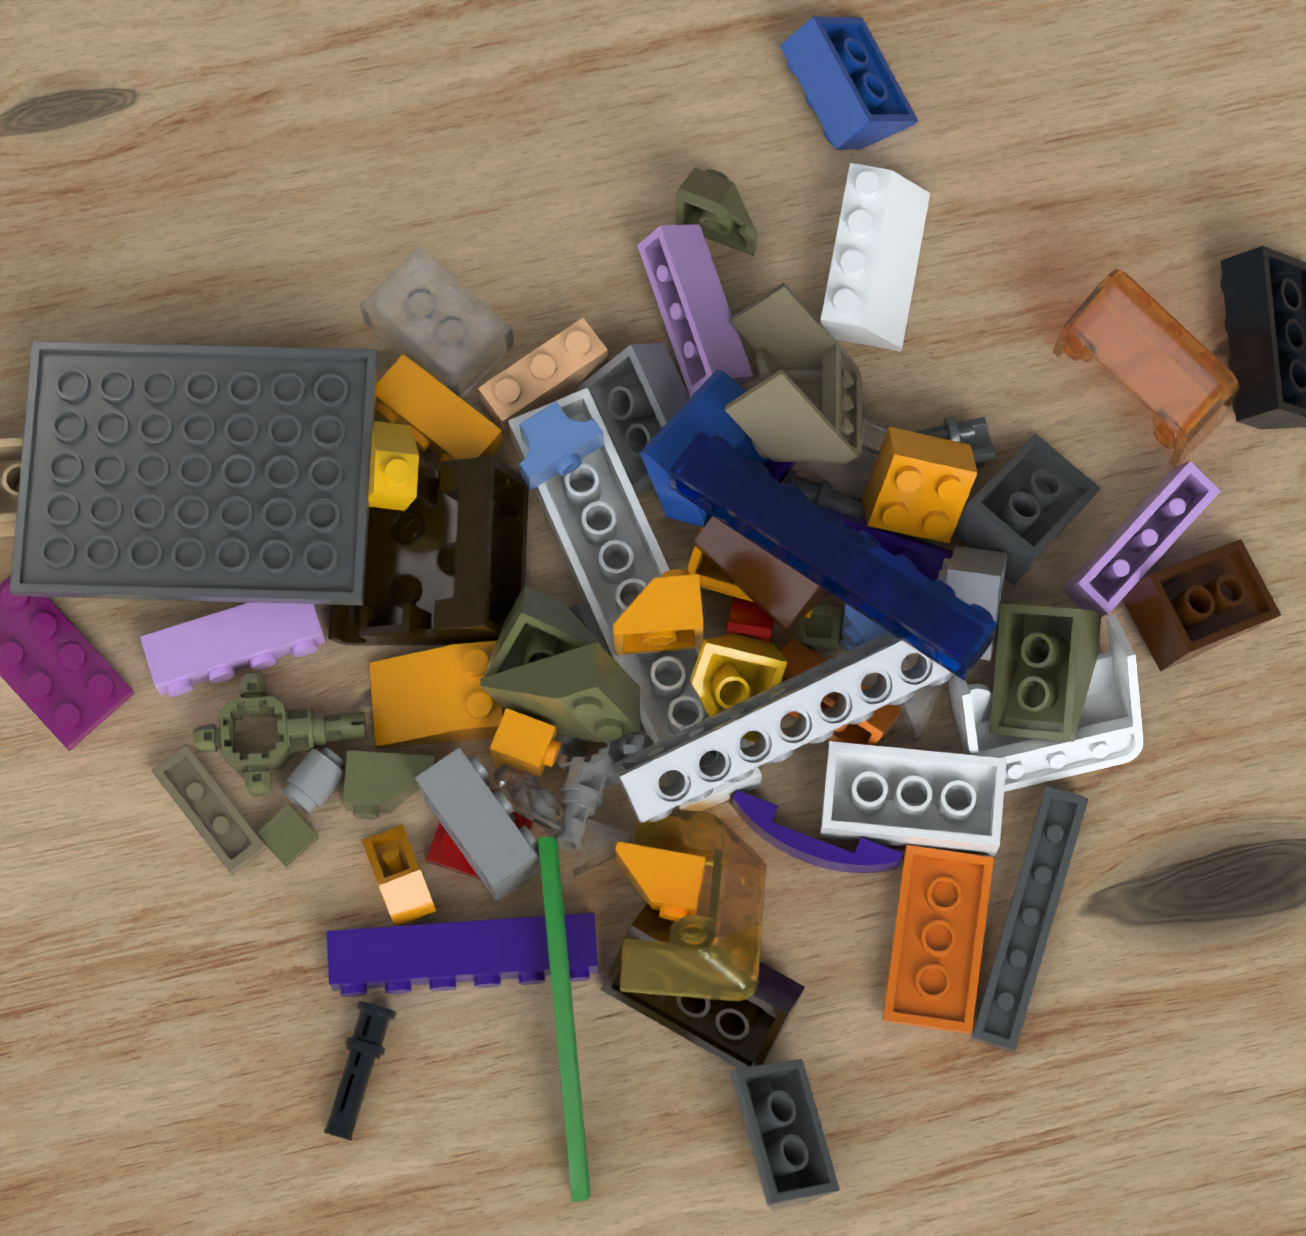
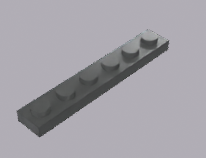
M1047 785L1044 789L971 1040L1012 1053L1016 1050L1089 798Z

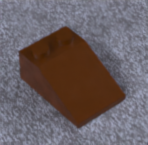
M1241 539L1151 573L1137 582L1123 598L1160 671L1190 660L1281 616Z

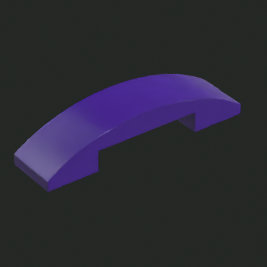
M736 790L733 797L732 807L755 833L775 848L803 862L821 868L849 873L886 872L896 870L902 856V853L861 837L855 853L773 823L778 807L775 804Z

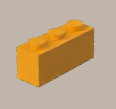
M404 354L399 357L377 383L375 414L384 422L411 425L417 448L422 451H426L427 448L431 449L441 457L438 460L440 464L441 461L493 457L504 444L500 428Z

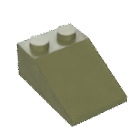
M1000 603L989 734L1074 742L1098 657L1102 612Z
M598 642L480 678V686L504 710L508 708L556 727L557 735L602 743L618 740L622 736L640 731V686Z

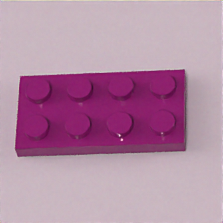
M10 575L0 584V676L63 746L70 751L135 693L47 597L13 596L10 592Z

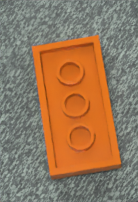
M906 845L882 1022L971 1035L994 857Z

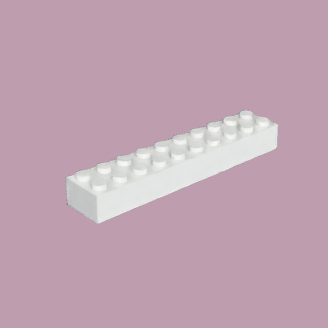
M586 388L554 402L558 403L566 416L575 421H588L594 418L603 431L604 446L581 459L582 464L570 474L560 476L558 473L535 487L534 490L584 603L589 602L610 656L640 686V730L647 734L655 744L709 718L690 682L701 648L615 655L613 624L652 579L662 577L664 572L669 571V567L590 391ZM554 402L508 420L510 435L521 461L526 458L529 449L521 438L519 424ZM745 739L740 740V747H749ZM711 750L704 753L700 759L699 766L707 767L715 763L718 758V751ZM756 767L753 769L752 775L742 781L735 783L727 781L713 788V793L703 800L697 802H689L688 800L676 806L675 810L679 819L682 820L733 798L736 790L745 793L760 787L762 774L759 768ZM669 770L661 775L665 786H669L676 781L678 771Z

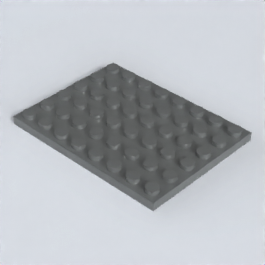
M32 341L10 583L12 595L363 605L369 520L368 485L371 436L375 420L378 371L377 349Z

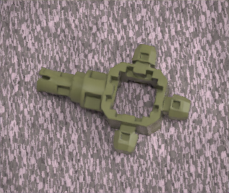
M248 673L242 676L240 681V696L242 699H230L219 711L220 728L210 724L199 726L193 731L195 749L201 752H217V748H221V754L227 764L238 773H245L246 788L253 797L269 795L272 789V773L269 770L283 769L292 759V753L310 752L312 748L316 749V747L327 746L329 741L366 740L367 738L364 712L326 716L325 712H313L312 708L287 710L285 705L277 698L267 695L266 682L261 673ZM271 714L272 717H276L278 740L276 742V749L269 750L268 754L252 753L241 756L240 752L236 753L234 730L236 720H243V716L248 715L254 717Z

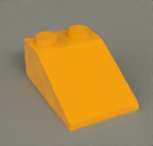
M497 641L452 644L370 662L375 748L494 739L503 717L504 709L480 686V678H483Z

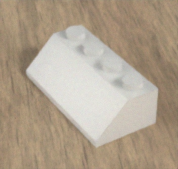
M850 163L820 323L835 340L902 352L930 193L893 170Z
M829 741L819 838L859 842L862 837L884 845L904 847L906 845L955 852L995 855L1000 846L1007 758Z

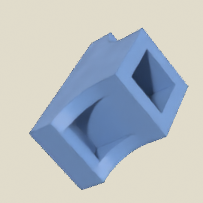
M554 402L519 424L521 438L529 449L526 458L519 463L521 477L529 489L532 490L558 473L560 476L570 474L582 464L581 459L604 446L603 431L594 418L588 421H575L566 416L558 403Z

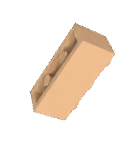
M582 317L478 388L480 404L496 426L502 430L504 437L510 434L508 420L559 400L577 389L578 385L609 362L608 349L584 317Z

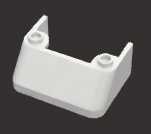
M1116 615L1107 616L1110 652L1098 654L1074 742L989 734L992 691L982 684L967 685L960 669L953 672V677L948 680L951 707L964 754L1007 758L1004 792L1124 764L1136 758L1143 748V731L1136 654Z

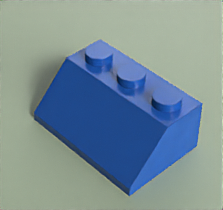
M813 16L780 45L787 58V65L790 71L801 84L806 94L805 98L808 105L817 114L824 128L825 137L834 146L835 150H861L918 122L915 113L863 18Z
M716 369L640 452L666 517L703 528L727 495L757 471L769 458H763L759 455L753 446L751 438L725 411V405L746 391L722 370Z

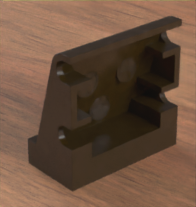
M492 456L441 461V470H428L418 465L417 497L405 511L369 507L363 605H330L328 639L339 644L353 646L452 645L497 641L508 614L525 587L529 487L521 475Z

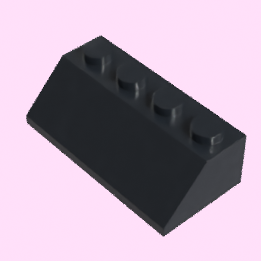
M1264 246L1221 260L1222 278L1220 284L1225 302L1226 317L1224 325L1228 334L1230 353L1228 366L1232 374L1234 394L1232 407L1236 415V422L1258 429L1306 427V262Z

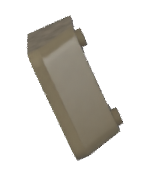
M784 282L730 318V323L756 351L757 365L754 370L761 383L725 405V411L751 438L754 448L763 458L769 457L776 462L847 464L862 454L861 374L849 354Z

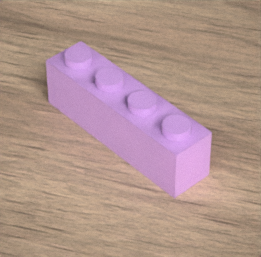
M700 224L660 225L637 246L690 398L716 369L724 371L737 384L742 386L753 377L738 331L730 323L732 314Z
M1191 461L1173 468L1063 587L1062 591L1081 609L1102 612L1101 617L1108 615L1221 491Z
M249 602L140 636L154 686L160 695L168 693L170 697L186 694L193 690V685L209 680L210 683L225 682L232 679L236 671L249 667L252 670L269 668L277 663L276 659L290 654H293L294 657L310 655L319 649L318 645L326 643L315 604Z

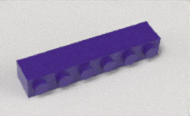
M595 914L564 915L571 982L589 980L590 973H599ZM545 916L327 931L329 985L333 991L340 990V996L342 997L367 995L368 988L385 987V993L403 994L412 992V985L429 984V988L432 991H447L456 989V982L474 981V987L491 988L500 986L501 979L518 978L521 985H535L545 983V976H551Z

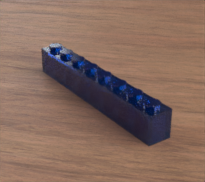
M699 431L670 468V489L960 679L965 680L994 641L998 623L994 621L991 613L984 607L975 603L967 604L956 596L955 591L947 583L939 579L930 580L918 572L917 566L908 558L902 555L893 556L881 548L880 542L871 534L865 531L856 532L844 524L842 517L828 507H822L821 509L807 500L806 494L797 486L791 483L784 485L771 477L769 470L760 462L753 459L747 461L734 453L733 447L719 436L711 438L704 432Z

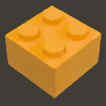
M888 427L862 496L867 526L949 544L978 473L971 445Z

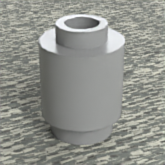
M326 747L321 752L312 748L287 778L286 782L288 785L282 793L295 805L310 814L315 807L320 808L343 781L345 773L341 768L345 762Z

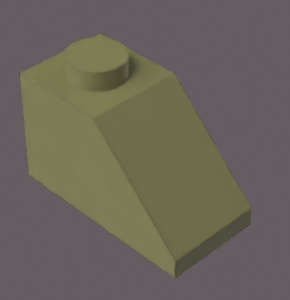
M347 750L343 804L346 810L353 811L354 817L362 819L379 818V813H391L418 790L415 777L436 764V757L434 755Z

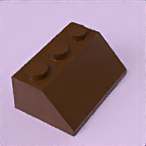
M760 468L727 495L694 540V545L785 632L848 579L853 555Z

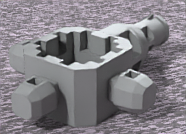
M638 731L622 736L618 740L605 741L607 748H600L598 755H592L590 761L586 758L588 750L585 748V745L592 744L593 741L557 735L556 741L562 744L556 762L567 774L566 782L560 789V795L562 796L561 806L565 812L555 835L559 847L567 850H572L573 848L575 850L581 849L587 817L594 815L596 807L602 805L604 786H617L620 783L612 764L654 744L653 740L644 732Z

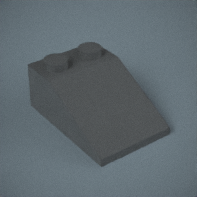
M1035 433L967 503L962 510L953 534L969 548L1008 553L1005 578L1015 585L1101 488Z

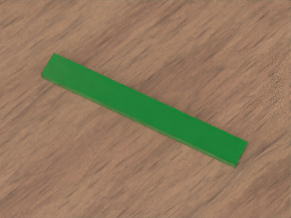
M555 836L538 837L571 1194L572 1202L588 1200L591 1191L558 843Z

